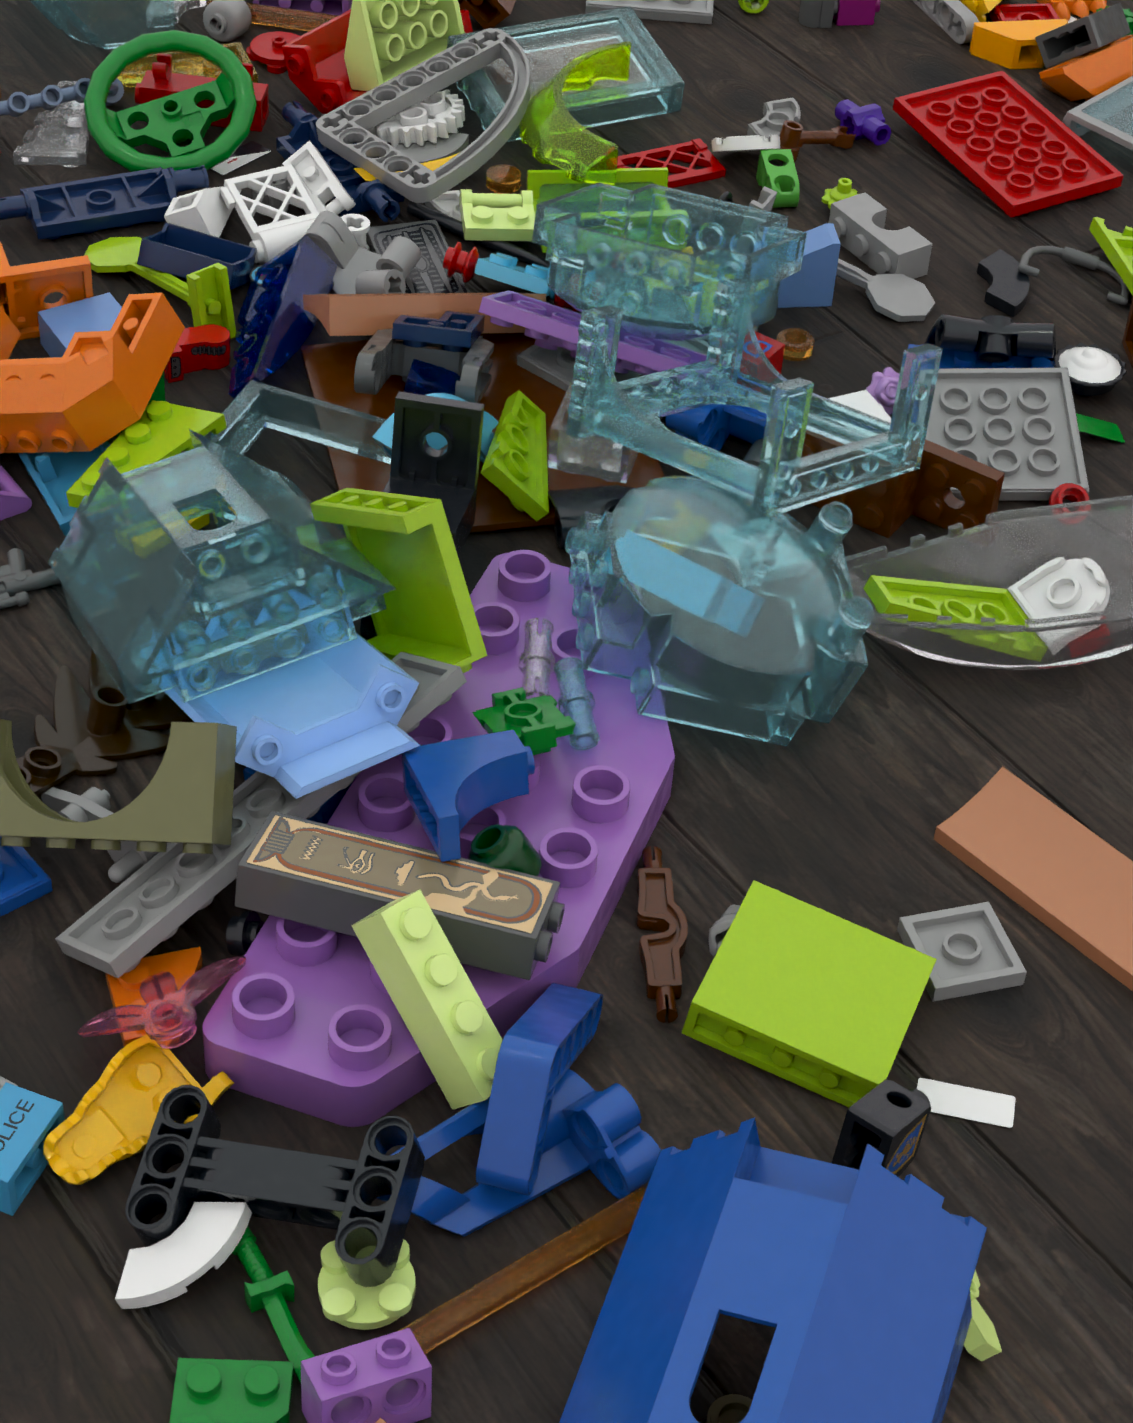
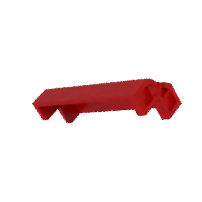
M351 9L281 46L290 80L322 114H327L368 92L351 90L344 54ZM460 10L465 36L468 38L474 35L469 10Z

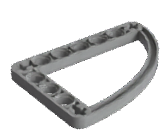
M498 28L484 29L321 116L316 121L318 141L358 168H363L408 200L415 203L432 201L476 172L499 151L517 129L526 113L531 94L528 58L518 42L503 30ZM499 58H502L508 64L514 75V83L509 98L491 125L463 151L434 171L367 131Z

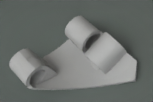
M330 211L320 212L302 237L306 252L336 294L405 293V280L421 258L419 247L412 240L401 236L394 237L382 255L359 247L342 218Z

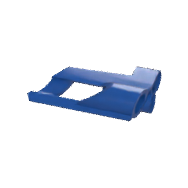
M724 377L713 379L705 388L704 393L689 391L678 394L671 402L666 415V426L675 430L674 444L705 458H710L712 455L716 457L729 435L750 444L764 438L773 440L776 443L780 438L787 440L791 438L792 426L798 422L791 412L776 399ZM820 464L821 469L831 476L828 467Z
M568 1069L555 1085L540 1167L533 1191L529 1196L480 1183L461 1194L445 1185L421 1176L411 1214L419 1217L424 1222L465 1237L589 1169L615 1198L620 1200L649 1182L661 1149L647 1132L641 1130L639 1126L641 1123L640 1110L631 1094L622 1085L615 1083L603 1091H595L583 1078ZM490 1097L485 1101L469 1105L419 1136L417 1139L425 1160L462 1137L483 1134ZM403 1146L402 1148L398 1149L390 1155H395L399 1153L405 1146ZM382 1195L376 1199L386 1202L391 1195Z

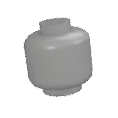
M213 0L206 6L203 12L205 29L216 41H233L247 32L251 25L252 15L249 6L244 0Z

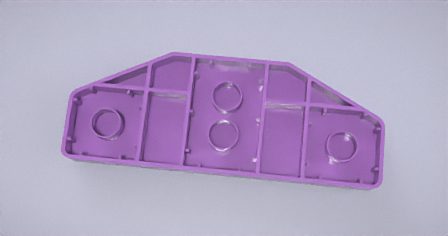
M516 550L500 554L492 559L470 594L487 656L473 662L472 669L463 673L467 682L452 694L448 702L436 707L420 721L419 726L415 730L407 733L420 745L488 734L472 712L493 707L492 694L521 687L526 691V699L551 695L558 702L556 707L565 717L570 716L576 723L573 734L556 738L557 747L551 748L550 752L533 755L535 772L532 775H528L529 794L501 801L482 810L471 818L460 832L461 858L468 859L472 840L484 828L495 824L518 827L541 857L542 867L538 877L560 882L557 902L565 904L562 924L558 934L553 933L546 963L537 962L530 980L461 963L501 1038L505 1036L507 1031L552 983L577 988L642 855V851L646 847L671 796L675 762L674 748L638 592L632 584L608 572L590 574L550 563L544 555L532 550ZM402 754L362 770L354 779L327 825L435 851L404 792ZM269 915L207 1014L202 1026L205 1072L209 1079L224 1071L234 1082L230 1089L342 1126L359 1127L368 1125L436 1081L358 937Z

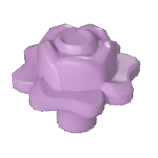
M886 367L883 373L874 372L871 384L866 388L871 396L883 406L888 415L892 414L894 409L898 411L903 410L905 397L910 395L912 391L909 386L905 385L908 380L907 376L896 373L891 367Z

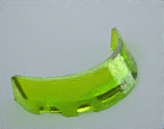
M630 41L602 46L578 56L530 94L526 113L518 126L522 143L528 144L532 148V156L542 164L555 165L565 170L566 177L577 182L615 185L618 145L597 136L579 124L567 110L562 98V92L589 89L598 80L627 81L629 78L631 54Z

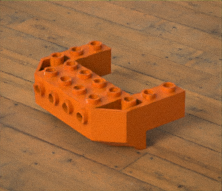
M163 293L129 294L110 331L75 332L63 356L53 358L8 359L21 333L0 306V454L91 452L140 420L185 328Z

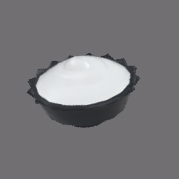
M1081 342L1076 346L1068 344L1065 349H1058L1057 355L1053 357L1055 362L1053 366L1055 368H1068L1071 389L1074 393L1081 396L1105 394L1111 391L1117 382L1123 380V376L1127 373L1124 369L1126 363L1120 361L1119 354H1112L1109 348H1099L1096 344L1088 346Z

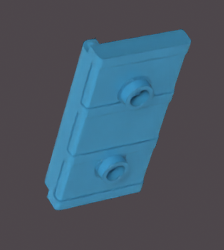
M108 441L91 452L17 453L65 536L140 502L137 491L106 514L69 506L66 491L110 446Z

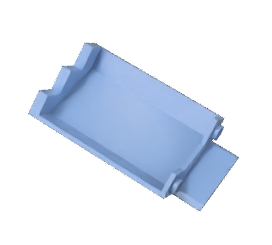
M275 581L256 619L218 603L198 643L159 627L139 666L194 722L221 723L237 726L235 762L274 777L295 799L420 746L419 743L397 726L419 682L313 597L278 581ZM288 611L305 625L309 641L297 645L295 650L283 656L271 655L256 661L251 668L241 672L230 671L225 673L220 669L217 671L212 683L201 689H194L188 682V677L196 675L201 671L202 664L188 668L182 662L181 657L189 651H200L208 648L207 642Z

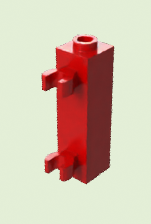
M160 53L157 54V62L152 64V71L147 70L141 83L136 84L135 103L143 104L215 81L217 78L171 73L172 55ZM242 63L253 81V64ZM253 82L257 107L250 130L262 132L269 116L268 84ZM202 100L197 104V106L200 108H209L214 104V102L211 100ZM233 110L227 118L214 121L210 126L226 128L230 124Z

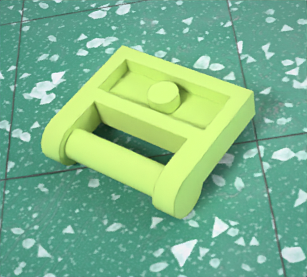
M460 189L459 207L464 240L537 241L538 227L533 206L532 190H521L520 194L472 193V189Z

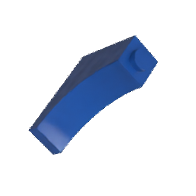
M514 730L420 745L402 753L404 792L441 862L461 859L460 832L476 814L501 801L529 794L528 775H532L535 772L534 757L530 746H524Z

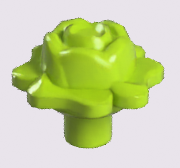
M840 178L838 186L833 189H825L821 202L827 204L829 210H831V203L858 195L857 190L851 189L852 181L850 179Z

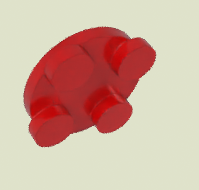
M283 31L260 34L246 48V57L249 60L267 64V71L270 73H284L287 68L281 46L300 36Z

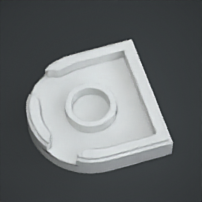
M1064 556L1057 557L1046 562L1007 588L1046 640L1051 650L1092 624L1106 608L1110 596L1109 582L1101 567L1095 561L1086 557H1082V559H1065Z

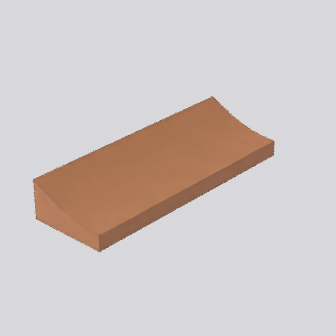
M496 293L303 294L304 310L311 312L320 320L329 336L374 335L377 330L393 329V322L400 315L440 319L446 311L485 315L484 331L481 334L525 332V327L513 324V327L496 325L490 322L491 316L479 312L482 297ZM519 293L546 302V294Z
M1002 767L971 800L944 822L936 826L934 840L1133 992V861L1009 770Z

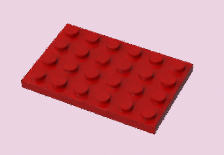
M1003 70L894 99L893 110L1010 218L1121 187L1124 175Z

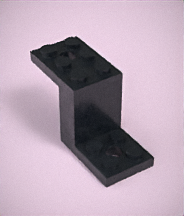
M398 392L395 397L390 479L383 492L441 499L459 558L475 522L484 404ZM432 432L443 435L447 440L448 447L443 450L432 448L426 441V435ZM363 591L360 636L369 640L377 636Z

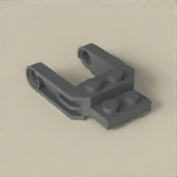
M393 329L377 330L357 356L354 373V390L356 393L377 395L391 375L402 376V381L407 383H424L425 379L440 381L441 386L455 388V396L467 402L479 403L492 380V375L488 373L493 366V360L490 359V356L494 351V343L484 340L483 336H479L471 348L466 347V350L462 352L446 351L442 349V344L427 343L425 347H410L404 345L403 340L392 339Z

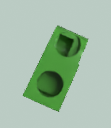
M791 149L760 150L756 180L762 188L765 186L777 192L772 208L797 207L800 188ZM774 159L782 160L783 166H774L769 161Z

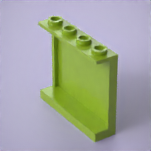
M344 488L310 503L315 521L342 524L377 633V636L367 640L371 645L390 660L400 652H405L460 666L463 673L472 669L473 662L487 656L441 499Z
M753 880L691 1002L681 1033L850 1108L887 1079L937 959Z

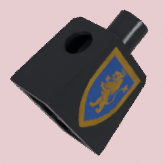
M884 1080L847 1110L832 1164L859 1170L868 1143L875 1149L878 1148L877 1150L884 1155L881 1165L899 1177L917 1154L931 1111L928 1097L918 1089L907 1090L892 1080Z

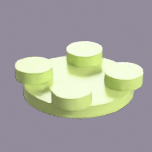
M403 1239L396 1267L391 1277L375 1287H363L356 1284L349 1277L337 1254L335 1240L327 1243L321 1250L322 1268L318 1277V1295L325 1317L348 1328L370 1330L389 1325L407 1314L412 1307L416 1292L415 1272L409 1261L410 1248L407 1241ZM376 1246L362 1248L355 1258L361 1259L369 1256L374 1252Z

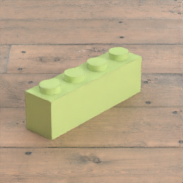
M421 890L396 899L351 925L452 1110L488 1099L491 1094L496 1062L503 1039Z

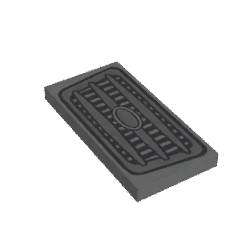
M436 219L370 227V230L366 233V241L371 252L382 255L394 237L398 236L412 240L419 247L421 258L405 280V293H471L467 284L463 282L462 274L455 272L451 278L447 277L448 270L443 268V261L449 246Z

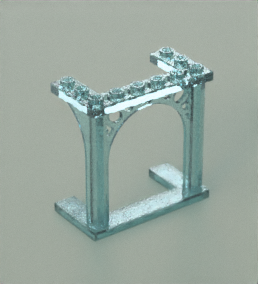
M739 277L718 282L713 300L714 310L711 330L708 334V350L705 361L617 382L614 373L623 310L608 305L585 310L581 313L566 434L581 439L592 435H599L753 500L751 513L763 518L781 514L920 469L943 348L928 343L904 350L890 423L813 393V382L800 377L787 380L773 367L764 354L754 331L751 309L756 281L749 278ZM709 404L750 407L767 414L759 467L670 431L660 421V417ZM806 430L844 444L802 457Z

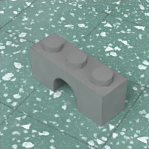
M864 192L831 203L828 223L834 224L841 245L877 274L902 273L913 279L927 275L932 243L910 226L900 230L884 229L887 209Z

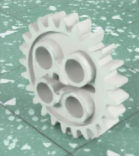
M449 89L439 91L367 131L383 141L391 143L393 147H396L399 143H404L405 147H409L414 143L423 146L424 141L427 140L436 143L437 137L447 139L449 138L448 133H457V128L463 127V121H465L463 99H458V94H450Z

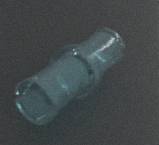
M575 657L564 658L556 662V667H554L561 696L558 699V708L565 717L570 716L576 723L573 734L569 735L571 747L575 750H588L595 747L598 741H600L592 711L596 704L594 695L587 689L583 662Z

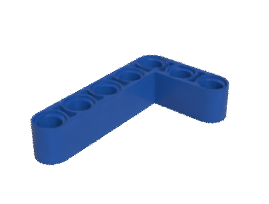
M552 983L507 1031L501 1043L496 1062L476 1168V1183L527 1196L531 1194L540 1167L555 1085L594 1037L601 1015L603 994Z

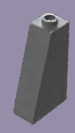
M1121 2L1041 34L1035 37L1045 67L1048 68L1100 48L1131 33Z

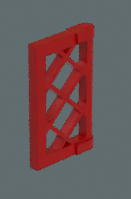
M700 138L622 156H611L606 159L608 169L632 168L627 166L631 164H637L635 168H642L643 166L651 168L667 167L668 172L674 173V175L668 176L667 189L722 178L726 174L724 166L708 150V146ZM667 157V160L665 162L656 160ZM675 159L691 164L688 168L672 164V162ZM697 165L706 167L698 170L695 169Z

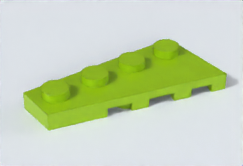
M152 400L145 408L141 419L127 427L66 491L69 506L103 514L108 513L143 488L144 478L155 474H162L173 466L171 459L182 451L192 453L202 446L201 438L209 432L217 435L226 429L224 414L171 404L167 401Z

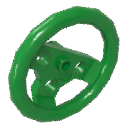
M179 30L142 34L113 49L93 71L84 98L89 133L107 158L130 172L162 167V169L172 167L175 171L195 168L204 165L206 170L211 169L228 160L248 137L257 107L252 77L233 51L208 36ZM175 51L197 55L217 66L222 71L215 81L118 112L106 109V100L112 83L127 66L148 55ZM202 100H211L214 102V104L209 108H200L197 106V104ZM233 110L230 124L213 143L205 146L203 137L211 123L227 118ZM136 121L148 123L145 128L139 130L130 127ZM188 138L192 140V143L185 147L176 145ZM148 144L167 151L170 157L165 158L140 153L133 147Z

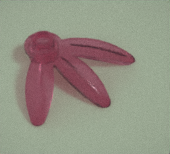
M231 957L214 962L192 975L180 990H178L175 978L170 972L161 971L151 975L140 985V994L146 1004L145 1006L124 1005L111 1008L87 1021L77 1033L82 1037H94L145 1029L148 1037L155 1040L160 1047L165 1049L179 1047L192 1039L197 1031L195 1024L197 1013L194 1006L244 967L246 957Z

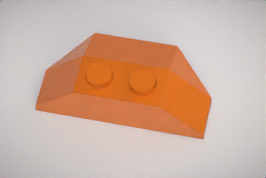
M1133 34L1121 37L1100 48L1039 72L1042 87L1069 101L1085 99L1086 102L1133 76Z

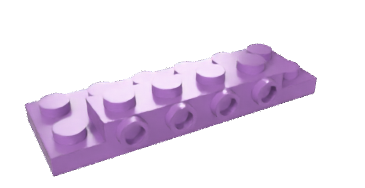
M510 290L482 297L479 309L480 313L491 316L490 322L496 325L513 327V324L525 327L524 335L536 339L535 345L541 348L557 350V347L570 350V356L581 361L592 362L593 358L607 362L606 368L611 371L628 374L629 370L643 374L642 380L654 385L663 386L665 382L672 381L681 386L694 387L695 384L704 383L706 380L718 376L723 362L722 359Z

